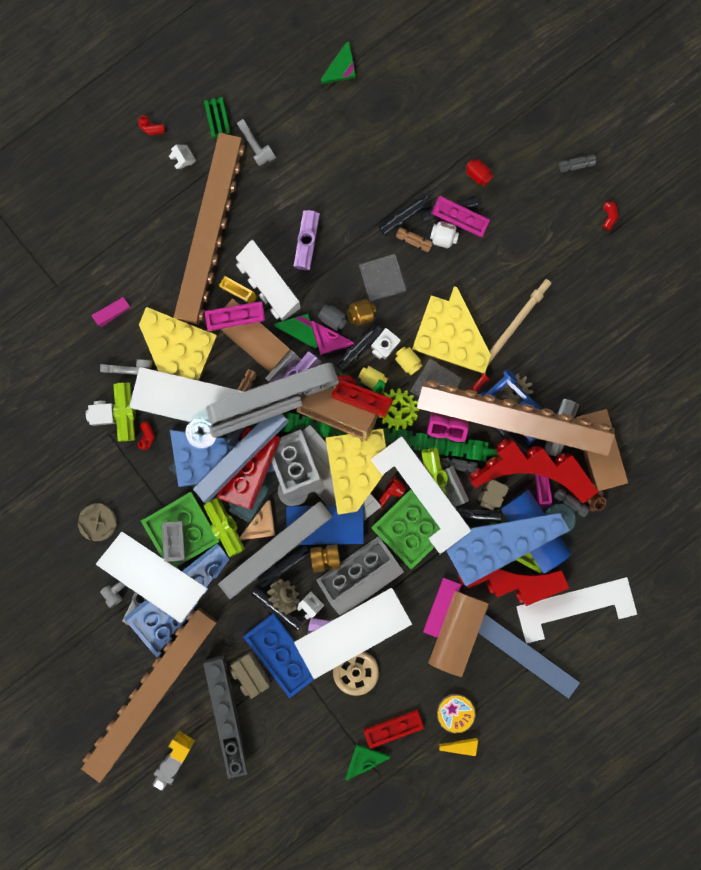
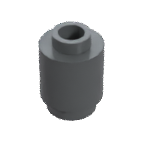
M325 304L318 315L323 323L336 331L339 328L343 329L348 321L346 314L332 305L328 306Z

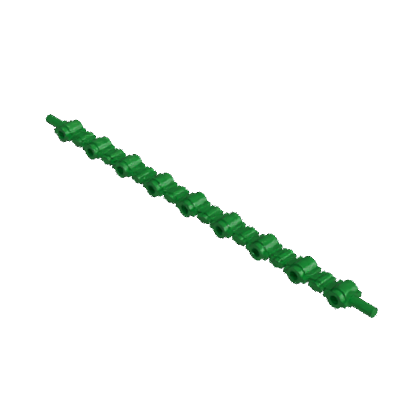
M282 413L289 422L280 430L281 432L293 433L297 429L303 431L311 425L321 438L349 434L320 421L313 422L314 419L302 416V420H299L298 414ZM259 422L251 424L247 427L254 428ZM378 427V429H383L386 446L388 442L392 444L400 437H403L410 448L414 446V450L423 451L426 448H437L439 455L448 456L449 451H451V456L463 457V454H466V459L486 461L487 456L499 457L495 449L488 448V442L468 440V444H465V441L450 442V439L447 437L437 438L430 436L429 439L427 438L428 434L416 433V436H412L413 431L402 429L396 430L393 428V432L389 433L390 429Z

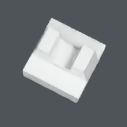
M175 145L171 149L170 159L178 160V163L175 165L176 169H182L196 162L187 145Z
M310 592L299 603L297 609L300 611L303 608L307 613L304 617L309 619L313 618L324 605Z

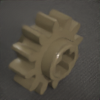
M516 374L517 381L515 383L528 395L532 394L533 391L528 390L532 383L526 384L527 377L525 376L520 380L519 374ZM509 384L500 390V392L504 393L500 396V399H510L515 404H520L524 400L519 394H512L513 390H511L512 387Z
M282 579L270 585L271 589L267 593L272 597L268 601L273 603V609L278 608L279 614L284 611L285 615L298 608L297 604L300 603V600L296 598L299 593L295 592V585L289 586L290 582H284Z

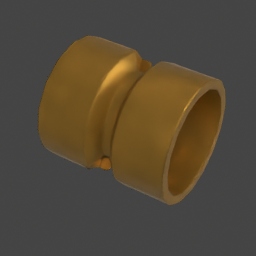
M337 544L328 545L325 549L322 547L310 548L314 573L323 572L326 568H329V570L341 569Z

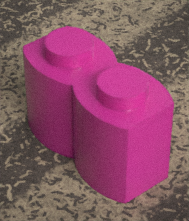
M431 412L427 433L433 437H447L450 440L462 442L466 440L469 421Z

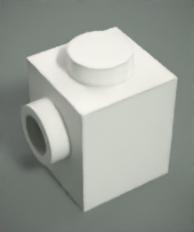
M385 328L371 345L372 353L377 358L381 359L383 357L386 360L401 340Z
M94 401V405H88V410H86L87 422L93 426L117 424L113 416L114 404H106L105 401Z

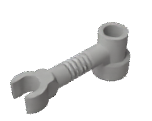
M243 119L237 122L256 153L253 157L259 166L268 160L272 161L276 158L269 145L261 149Z
M137 359L136 367L101 364L100 372L138 375L140 367L152 368V361Z
M121 581L112 588L108 585L100 591L110 609L122 601V597L118 593L126 585Z

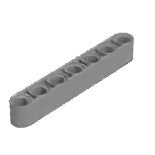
M325 363L212 403L206 407V411L212 427L297 395L302 398L337 385L339 380L333 364Z
M321 501L318 502L218 584L229 599H232L333 516Z

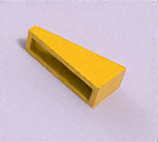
M224 276L219 287L247 304L254 303L258 297L253 291Z
M473 738L439 744V750L476 756L478 739Z

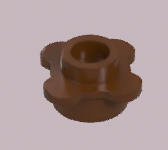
M598 491L597 494L587 500L590 506L589 511H601L605 508L607 501L603 497L604 493L602 491Z

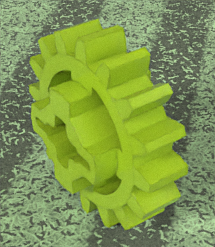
M399 388L397 393L393 389L390 390V395L384 393V396L393 399V403L386 418L378 416V418H383L382 424L389 423L388 428H391L393 425L396 430L399 429V426H402L403 429H406L407 424L412 426L413 420H417L419 408H417L418 401H413L414 395L408 396L407 390L401 393Z

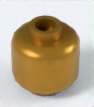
M367 299L353 302L349 305V309H347V317L350 323H354L356 326L373 322L374 314H376L375 305Z

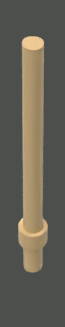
M545 279L540 287L533 291L530 295V300L489 351L491 354L489 363L534 305L542 300L543 294L552 284L549 280Z

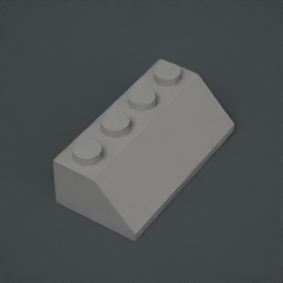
M378 536L340 563L341 569L330 570L316 581L331 606L342 616L404 573V571Z

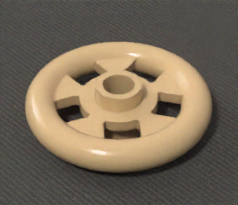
M366 651L349 659L348 662L351 664L347 670L342 668L343 663L333 668V678L338 688L344 693L354 696L363 695L372 690L379 677L378 664L375 658ZM356 657L365 659L363 665L355 662ZM365 668H371V677L365 676ZM353 670H359L360 674L354 676L352 674ZM345 675L351 681L348 684H345L342 680V677ZM363 680L364 686L356 688L355 682Z

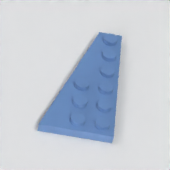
M170 430L178 486L184 487L198 484L234 447L226 444L224 438H212L211 436ZM272 461L267 473L275 471Z
M555 513L471 528V532L446 549L465 586L570 530L561 514Z
M216 544L182 572L207 588L212 579L219 575L230 559L222 548ZM145 600L125 616L124 619L158 658L164 645L171 641L172 634L177 628H180L191 611L180 623L150 601Z

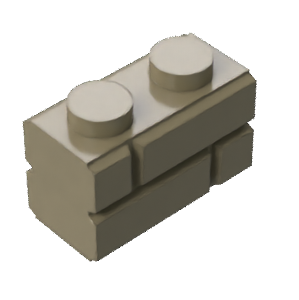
M489 480L484 483L483 491L480 492L478 500L481 502L480 506L489 510H494V507H500L504 500L502 497L506 495L508 487L495 480Z
M252 651L230 665L232 668L230 672L235 680L239 679L242 684L240 688L245 696L249 695L251 699L268 689L272 684Z

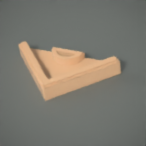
M271 500L265 503L240 536V540L275 536Z

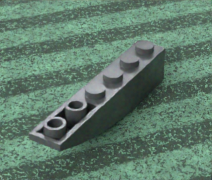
M225 655L206 659L203 664L228 779L247 775L241 731Z

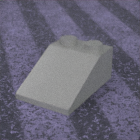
M301 429L281 437L273 456L272 464L287 500L290 502L324 488L319 471Z

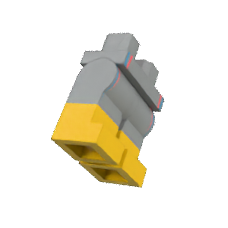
M178 731L169 745L173 751L167 755L154 773L157 778L153 786L163 791L167 783L172 784L180 770L181 764L196 740Z

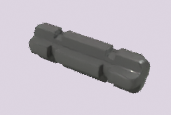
M588 155L586 158L583 156L569 159V161H560L559 170L560 172H567L569 169L576 170L585 168V166H594L596 164L595 155Z
M444 457L440 461L441 468L453 466L455 470H468V472L478 469V463L476 462L467 463V461L449 460V458Z
M558 489L555 492V499L563 501L564 505L575 512L578 511V514L582 517L588 514V506L585 504L581 505L579 500L570 494L566 495V492L562 489Z

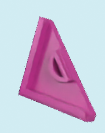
M311 321L321 356L354 345L353 341Z

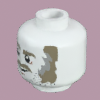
M439 221L437 225L434 224L430 239H433L434 245L450 248L452 243H457L459 233L456 232L454 224Z

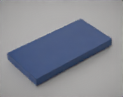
M336 505L325 506L333 517L299 545L364 544L363 505H361L357 512L339 515ZM286 506L287 527L313 506Z
M274 613L243 636L289 699L315 680L294 643L295 639Z

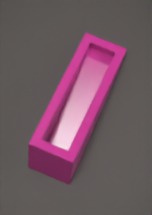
M122 297L91 316L98 326L103 327L129 309L130 306Z
M535 474L538 504L541 509L550 508L552 498L549 478Z

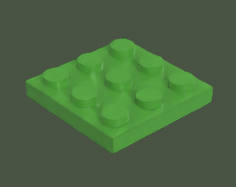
M412 489L371 527L411 570L434 548V545L428 538L441 529Z
M192 492L141 521L162 559H164L161 523L182 521L185 560L169 561L168 563L175 568L220 542L213 534L211 524Z

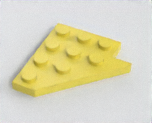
M454 286L449 301L431 296L412 350L485 374L491 354L458 288Z
M146 307L139 326L158 371L199 381L217 335Z
M383 429L372 430L367 441L351 434L326 438L338 515L357 512L383 475H381L370 459L386 448Z

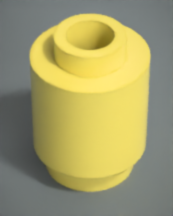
M403 347L396 353L397 357L395 360L410 375H413L423 366L420 363L421 360L410 347L407 349Z
M370 366L367 369L363 367L358 376L361 379L359 383L372 390L380 379L385 384L388 378L384 377L383 373Z

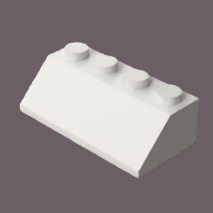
M253 240L250 241L236 257L238 261L236 266L242 274L246 272L250 277L248 282L253 289L256 287L261 292L259 297L265 304L269 303L272 309L270 311L276 319L280 317L284 321L301 308L300 303Z

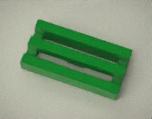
M223 97L217 100L204 101L212 139L218 138L219 133L231 135ZM218 104L221 106L226 132H222L217 109ZM209 106H213L219 132L215 134Z

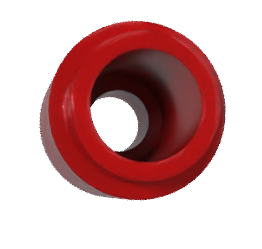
M472 159L465 167L467 169L466 174L478 185L486 186L494 176L491 173L492 170L480 159L476 161Z

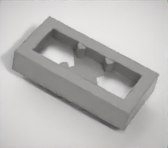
M290 350L265 379L270 383L283 379L285 373L291 367H296L301 359Z
M451 466L444 469L448 476L445 485L446 496L453 507L468 502L469 499L454 467Z
M182 521L161 523L164 562L185 560Z

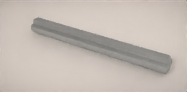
M297 395L209 428L210 436L216 438L301 407V398Z

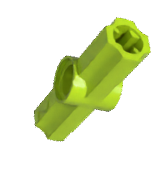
M131 383L113 384L115 398L113 416L117 423L118 441L135 440L134 420L136 418V411L129 407L132 399Z
M425 449L421 451L424 467L446 496L445 485L448 476L441 469L438 449Z
M216 498L205 504L204 508L212 522V532L216 538L221 540L228 556L232 557L245 550L236 532L237 524L227 514L221 500Z

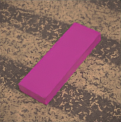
M442 196L438 197L431 212L432 215L479 237H483L490 221Z
M262 301L205 311L208 331L265 321Z
M442 578L423 629L424 633L438 638L455 591L459 592L461 584Z

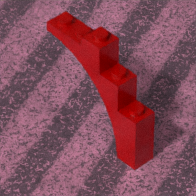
M511 439L501 441L497 445L498 448L495 449L499 457H493L488 460L484 468H478L473 471L468 479L477 488L487 481L503 475L516 473L536 474L561 483L581 503L586 502L598 493L575 458L568 452L555 458L556 461L553 463L542 447L534 446L524 456L516 443Z
M497 569L466 586L469 588L488 580L489 582L486 583L490 594L494 593L496 597L517 589V592H515L519 603H523L525 606L569 589L563 572L559 569L532 575L516 574ZM458 574V577H459V580H460L461 584L464 585L463 580L461 579L460 575Z

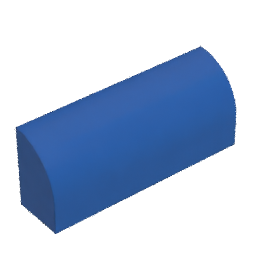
M529 489L504 504L500 509L508 522L545 515ZM560 536L529 552L543 573L553 569L572 554Z

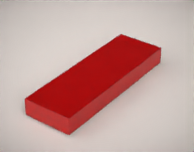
M339 379V383L331 394L333 399L386 418L393 403L392 398Z
M418 709L363 729L368 745L372 749L425 728Z

